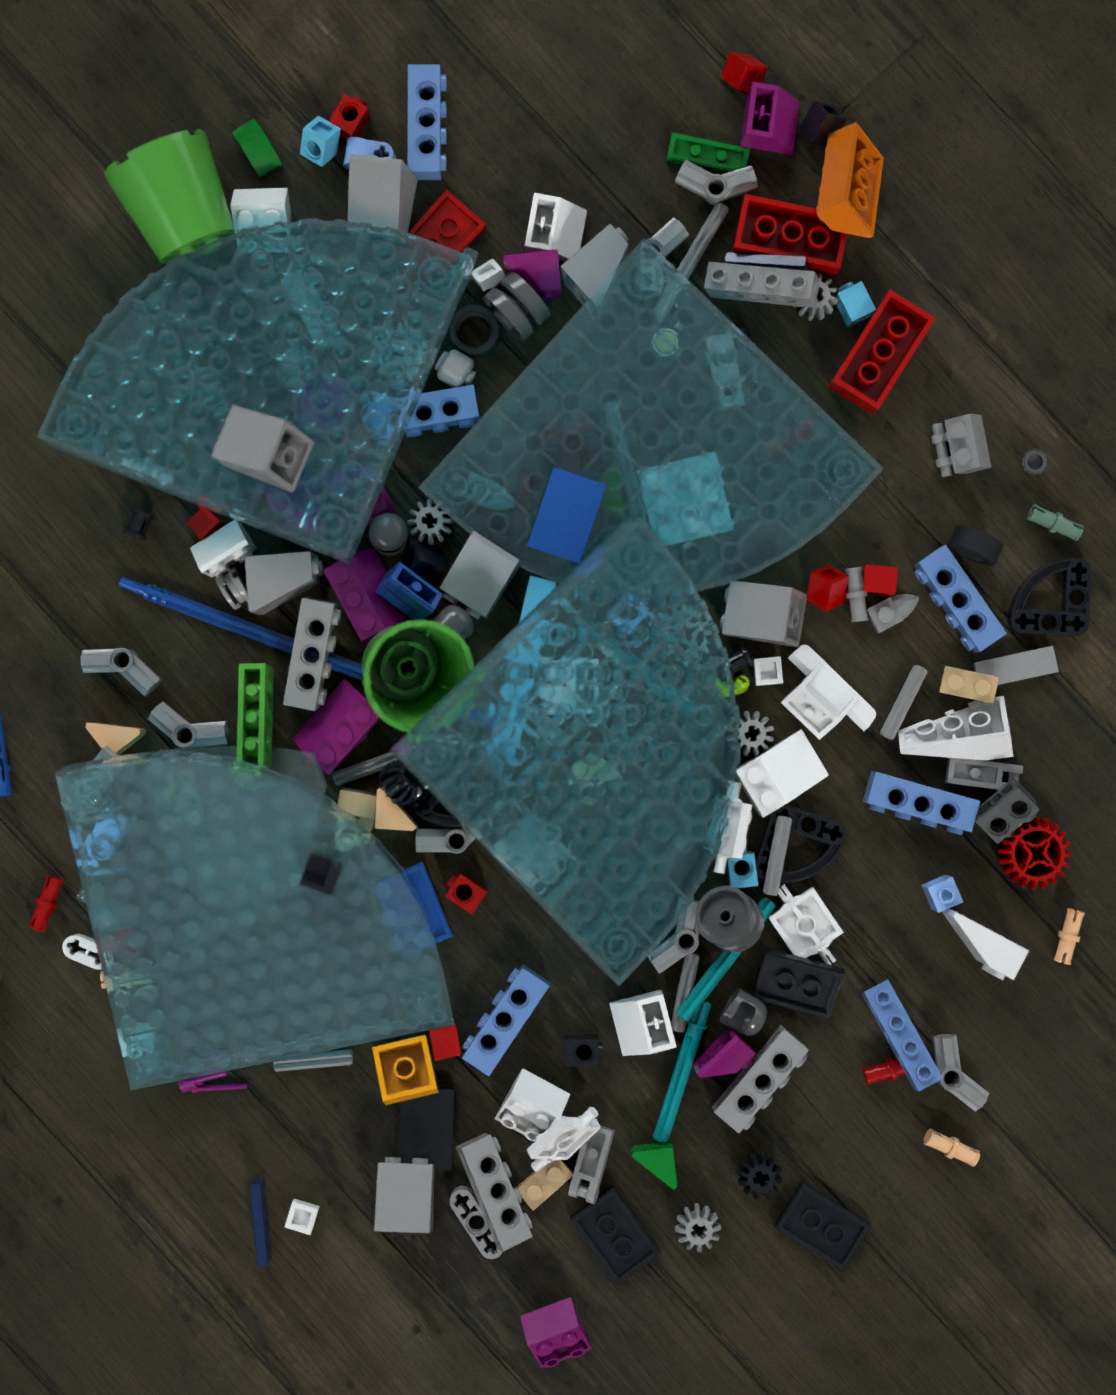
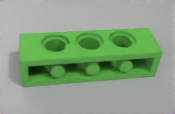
M266 663L239 664L236 772L243 775H272L274 668Z

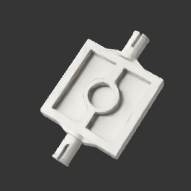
M730 781L728 797H716L706 850L713 851L717 856L713 872L725 874L727 858L742 859L743 851L747 845V829L752 819V805L743 803L739 799L742 783Z
M782 884L780 886L782 890L779 888L778 894L784 903L780 909L768 917L793 955L807 958L810 955L819 953L823 961L831 965L830 961L834 963L836 959L827 947L832 940L844 932L813 887L801 895L793 897L786 885Z
M589 1107L582 1116H560L554 1119L551 1126L544 1133L538 1135L534 1140L535 1142L527 1149L530 1158L536 1159L531 1164L533 1170L540 1172L552 1161L568 1160L601 1128L597 1119H595L598 1116L597 1110Z

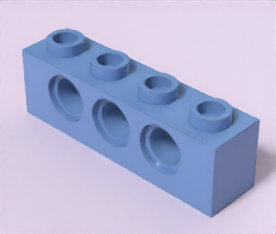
M408 64L407 166L418 180H442V171L447 169L446 154H442V144L447 143L446 128H442V118L447 117L446 101H442V91H447L446 74L441 73L440 65ZM426 92L434 94V97L430 100H423L421 98ZM424 119L434 120V123L429 127L421 125ZM425 145L434 147L431 153L425 154L421 152L422 147Z
M474 385L367 403L372 435L375 439L380 438L381 442L395 440L396 435L406 434L407 437L420 436L422 431L433 429L434 433L445 432L449 430V426L459 425V428H469L475 426V422L480 421ZM447 405H456L458 412L454 416L445 415L444 408ZM422 409L432 411L431 417L426 421L417 418L418 412ZM397 413L404 414V422L401 425L392 424L391 419L393 415Z
M946 544L914 564L916 568L914 573L917 579L923 585L927 584L931 590V599L938 607L942 606L947 613L945 615L946 621L953 629H958L962 635L960 640L968 651L972 650L973 653L981 652L1007 634ZM939 571L944 572L948 577V582L945 586L937 581ZM955 593L963 598V604L960 608L955 607L952 603V597ZM970 616H974L978 620L976 630L970 629L967 624Z
M875 771L870 773L862 801L870 804L868 808L870 810L884 813L885 809L896 811L895 817L909 821L911 816L922 818L920 824L934 828L937 827V823L947 826L946 831L959 835L963 834V830L972 832L980 801ZM896 789L900 793V800L896 804H891L888 795L892 790ZM922 796L926 801V806L922 811L918 812L915 809L914 803L918 797ZM949 804L952 813L948 818L944 819L940 811L943 805Z
M524 964L520 970L516 967L507 979L510 985L505 992L500 990L491 1003L495 1007L490 1014L486 1012L483 1014L476 1025L480 1028L475 1037L469 1035L461 1047L464 1050L462 1059L487 1076H490L550 986L549 981ZM518 989L523 990L527 998L523 1002H516L512 999V992ZM501 1012H506L511 1016L512 1020L510 1023L503 1025L497 1021L496 1016ZM485 1035H492L496 1039V1044L492 1047H487L483 1045L481 1038Z
M885 980L861 993L913 1089L921 1091L943 1079L889 980Z

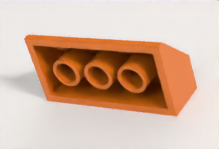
M855 122L828 134L816 212L818 218L824 221L832 231L870 238L874 236L884 157L858 123Z

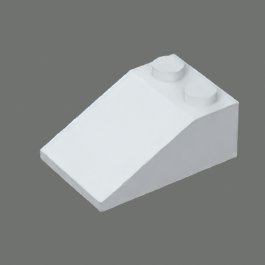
M802 729L732 770L738 781L742 783L741 786L761 817H765L829 776Z
M951 909L942 911L974 958L983 963L981 969L1001 980H1004L1005 976L1013 980L1015 979L1029 950Z

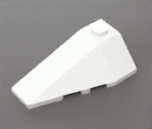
M1004 696L995 697L994 704L975 700L968 703L967 708L957 712L953 709L945 712L944 717L934 721L926 719L898 730L901 754L973 760L1013 757Z

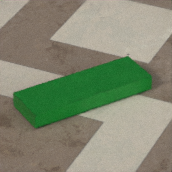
M672 132L666 161L683 164L687 160L703 169L729 173L747 167L750 148Z

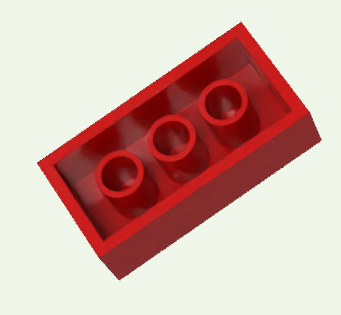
M745 194L740 208L732 252L806 257L810 271L836 277L841 268L847 233L830 230L826 223L818 218L816 208Z
M889 290L827 387L873 415L880 408L936 318L894 291Z

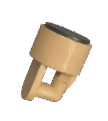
M350 788L340 790L336 813H339L335 834V845L337 847H344L345 844L362 847L367 843V838L375 824L376 793ZM352 816L359 817L356 833L349 832Z

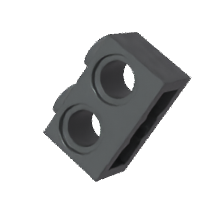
M1013 778L979 806L975 822L998 844L1003 839H1009L1012 836L1011 833H1015L1016 829L1024 822L1028 823L1034 819L1040 809L1036 800ZM1024 801L1022 806L1012 807L1014 802ZM995 818L1003 819L999 824H991Z

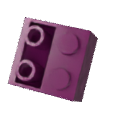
M752 82L746 95L740 146L792 155L800 102L780 86Z
M571 1297L520 1316L527 1345L541 1368L554 1367L562 1360L570 1357L577 1358L584 1355L586 1351L592 1350L578 1309Z

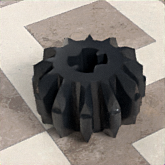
M401 759L388 763L383 767L378 777V781L381 784L380 789L386 793V797L391 798L393 804L398 803L402 807L416 801L425 787L421 781L422 776L418 775L416 769L412 768L409 762L405 763Z
M761 1152L759 1159L756 1158L754 1153H750L752 1161L748 1162L743 1158L741 1163L745 1168H737L736 1172L741 1176L737 1180L738 1185L744 1186L743 1192L745 1195L753 1192V1198L758 1200L760 1193H763L765 1199H768V1191L771 1190L777 1193L778 1188L775 1184L783 1182L782 1177L778 1175L782 1172V1168L780 1165H775L776 1159L773 1156L767 1159L765 1152ZM758 1171L762 1172L763 1179L761 1180L757 1179L756 1173Z

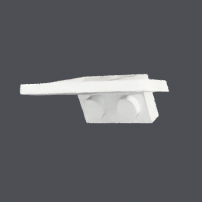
M802 645L788 657L806 677L781 703L819 740L834 728L845 715L863 731L869 728L876 717L874 708L808 645Z

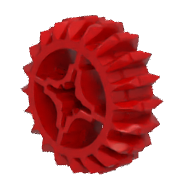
M1035 816L1031 822H1024L1022 826L1020 825L1016 829L1015 833L1012 832V836L1009 839H1003L1000 842L1005 844L1004 849H997V853L1004 854V857L1000 858L998 863L1001 865L1007 864L1002 872L1004 874L1012 873L1009 879L1011 882L1019 880L1020 887L1025 888L1028 884L1030 889L1035 890L1038 884L1043 889L1047 888V880L1051 884H1056L1055 874L1060 877L1065 876L1064 872L1060 869L1061 867H1070V864L1064 862L1065 857H1071L1072 853L1066 852L1064 848L1071 846L1069 841H1062L1066 833L1063 831L1057 833L1059 829L1058 824L1053 823L1050 825V820L1046 818L1040 822L1039 817ZM1032 831L1044 833L1033 842L1022 838L1025 834ZM1051 843H1052V846H1053V858H1052V859H1050V857L1048 856V853H1047L1048 848H1049V846L1051 845ZM1016 846L1021 850V857L1018 861L1019 865L1015 859ZM1028 847L1035 848V852L1041 859L1032 857L1033 853ZM1038 863L1046 867L1044 871L1038 874L1029 875L1025 873L1028 868H1032Z

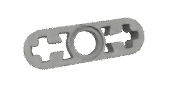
M467 1186L456 1187L450 1196L452 1210L480 1253L487 1259L499 1257L503 1251L499 1249L493 1250L492 1248L486 1249L487 1240L483 1234L489 1228L475 1194ZM458 1194H460L462 1197L466 1195L468 1196L466 1203L470 1208V1211L467 1213L466 1216L463 1215L464 1213H466V1207L464 1206V1204L456 1203ZM472 1216H481L485 1221L484 1226L480 1229L472 1228L469 1224ZM488 1231V1238L491 1242H494L490 1231Z

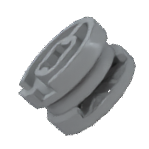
M236 568L229 569L228 574L225 576L219 575L215 578L219 589L234 610L240 608L241 603L248 602L247 583Z

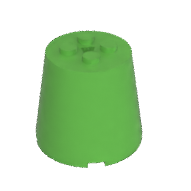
M201 129L194 131L195 135H190L188 130L148 142L126 153L129 158L121 164L119 161H114L104 171L106 181L161 264L177 261L183 263L201 252H211L219 247L218 244L235 233L211 147L205 131Z
M428 620L408 621L381 630L369 641L362 658L364 689L371 707L386 723L405 732L428 733V731L451 724L466 709L475 689L476 668L474 667L469 647L452 629ZM407 662L410 665L409 669L402 670L400 665Z

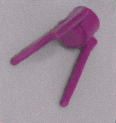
M220 1048L193 1063L186 1064V1070L179 1071L177 1074L178 1085L183 1093L187 1091L197 1093L201 1091L246 1089L248 1084L204 1085L207 1080L227 1075L226 1071L204 1075L201 1068L197 1069V1067L224 1053V1048Z

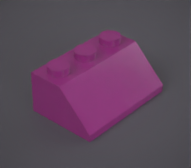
M374 547L348 556L323 570L362 642L370 641L378 632L389 626L400 624L410 619L408 615L376 593V589L387 571Z
M343 679L325 700L324 705L317 709L292 740L308 758L328 775H331L381 718L373 710L367 697L346 679Z

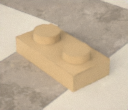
M945 666L940 693L994 704L999 677Z
M563 1160L552 1161L540 1172L534 1171L516 1188L521 1198L534 1211L567 1182L574 1172Z

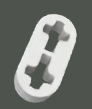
M83 934L69 936L65 939L62 946L65 956L98 970L110 966L115 957L114 951L109 945ZM78 940L80 941L79 946L87 950L86 952L79 950L74 953V947L70 943ZM103 950L104 957L107 960L98 963V957L92 955L91 952L99 953Z

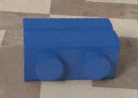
M398 562L386 572L376 589V593L413 620H424L425 617L432 614L442 597L440 591L401 562Z

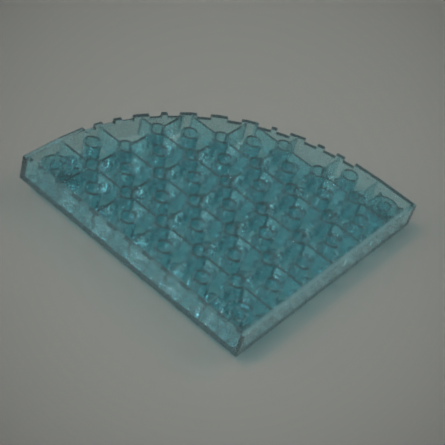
M318 218L298 219V222L287 223L277 221L273 225L258 227L257 225L237 230L238 233L221 238L219 236L208 240L191 253H182L167 262V266L154 274L152 272L147 275V279L137 288L133 287L118 300L120 303L110 314L107 313L101 319L102 322L94 333H90L84 342V347L78 356L75 355L60 383L37 438L48 447L351 565L473 270L472 256L391 227L382 228L372 226L371 223L345 222L342 219L321 221ZM233 405L287 420L314 441L293 493L227 468L211 457Z
M644 238L418 488L468 533L471 534L474 530L520 560L517 566L540 575L550 581L589 592L615 596L661 597L689 594L716 586L727 585V583L758 573L771 564L784 559V557L804 546L809 540L828 527L884 468ZM553 467L606 485L580 563L527 546Z
M627 517L390 749L394 756L588 958L618 986L650 955L679 922V916L686 906H690L695 898L693 895L700 884L704 883L707 877L706 872L712 860L716 859L722 844L720 839L724 828L728 826L730 820L727 818L730 802L733 803L736 795L737 765L740 764L741 755L740 744L738 743L740 714L734 692L736 684L731 677L729 657L726 647H723L718 635V627L716 623H713L708 607L696 591L695 584L674 556L640 517Z
M152 751L121 755L64 766L55 773L131 1090L454 1025V1010L444 962L435 931L417 891L411 885L403 868L382 845V842L378 838L376 839L354 815L339 807L328 796L302 784L296 778L280 774L268 769L266 766L244 762V760L229 756L207 755V753ZM311 853L343 863L332 896L300 885L302 874Z

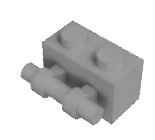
M966 414L944 420L946 433H944L942 423L932 425L933 436H931L932 444L936 446L938 459L935 461L937 468H940L941 478L952 476L951 465H953L954 473L968 474L991 468L982 415ZM946 442H949L951 456H948Z

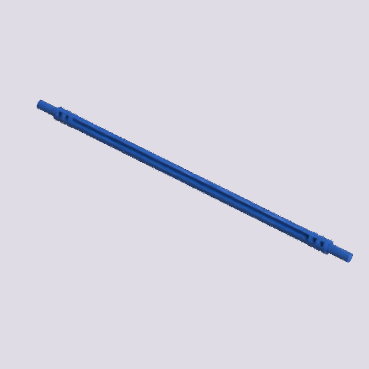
M122 577L119 582V587L143 595V599L292 654L294 638L152 584L144 585L126 577ZM310 647L307 651L310 660L317 661L320 654L315 647ZM331 652L329 653L328 663L332 664L331 670L363 681L362 664ZM468 705L458 718L494 731L497 715Z

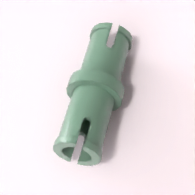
M1036 504L1028 512L1027 520L1048 528L1047 530L1051 533L1058 532L1074 541H1077L1083 533L1084 525L1064 518L1060 512L1053 513Z

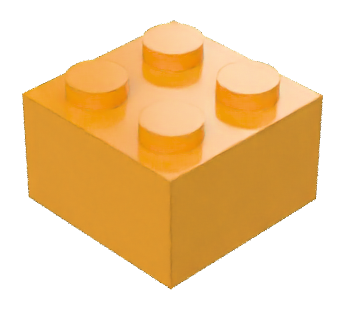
M426 1035L372 1047L382 1100L385 1105L439 1093Z

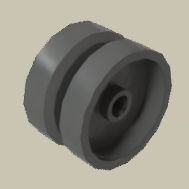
M510 271L501 280L503 291L492 288L483 297V300L497 320L513 336L524 342L533 334L531 322L542 325L551 317V313L530 285L518 274Z
M727 885L718 886L706 892L699 901L695 911V922L700 934L706 940L722 950L734 953L743 952L758 941L764 928V915L760 906L740 889Z

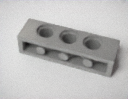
M709 262L704 289L711 298L815 308L820 281L813 271Z
M303 597L301 599L283 705L316 711L320 708V705H324L327 690L323 689L325 678L329 679L332 666L331 663H328L329 653L334 652L336 645V636H333L334 625H339L341 610L337 609L338 603L310 597ZM315 620L321 621L324 625V632L321 635L315 634L312 630V624ZM310 647H315L319 651L320 656L317 661L309 659L307 651ZM306 673L311 674L315 679V684L312 688L305 686L303 683V676Z
M780 1025L753 1057L754 1062L746 1070H742L712 1105L714 1113L736 1132L740 1133L742 1129L747 1130L756 1119L754 1115L760 1108L765 1109L773 1099L771 1095L778 1087L781 1089L787 1084L790 1079L789 1074L795 1066L799 1068L806 1061L808 1048ZM777 1054L786 1055L784 1064L780 1066L774 1065L773 1058ZM759 1075L769 1076L766 1085L757 1086L755 1084V1080ZM741 1096H750L751 1103L748 1106L741 1107L738 1105V1100Z
M483 1133L456 1146L497 1249L505 1251L531 1238V1220L527 1213L523 1214L519 1205L522 1203L521 1196L516 1187L512 1188L509 1181L512 1175L506 1162L502 1163L498 1153L501 1152V1148L496 1137ZM488 1157L491 1161V1167L487 1172L483 1173L480 1164L484 1158ZM499 1183L502 1189L498 1197L493 1198L491 1188L494 1184ZM510 1209L512 1217L509 1222L503 1223L501 1215L504 1210Z

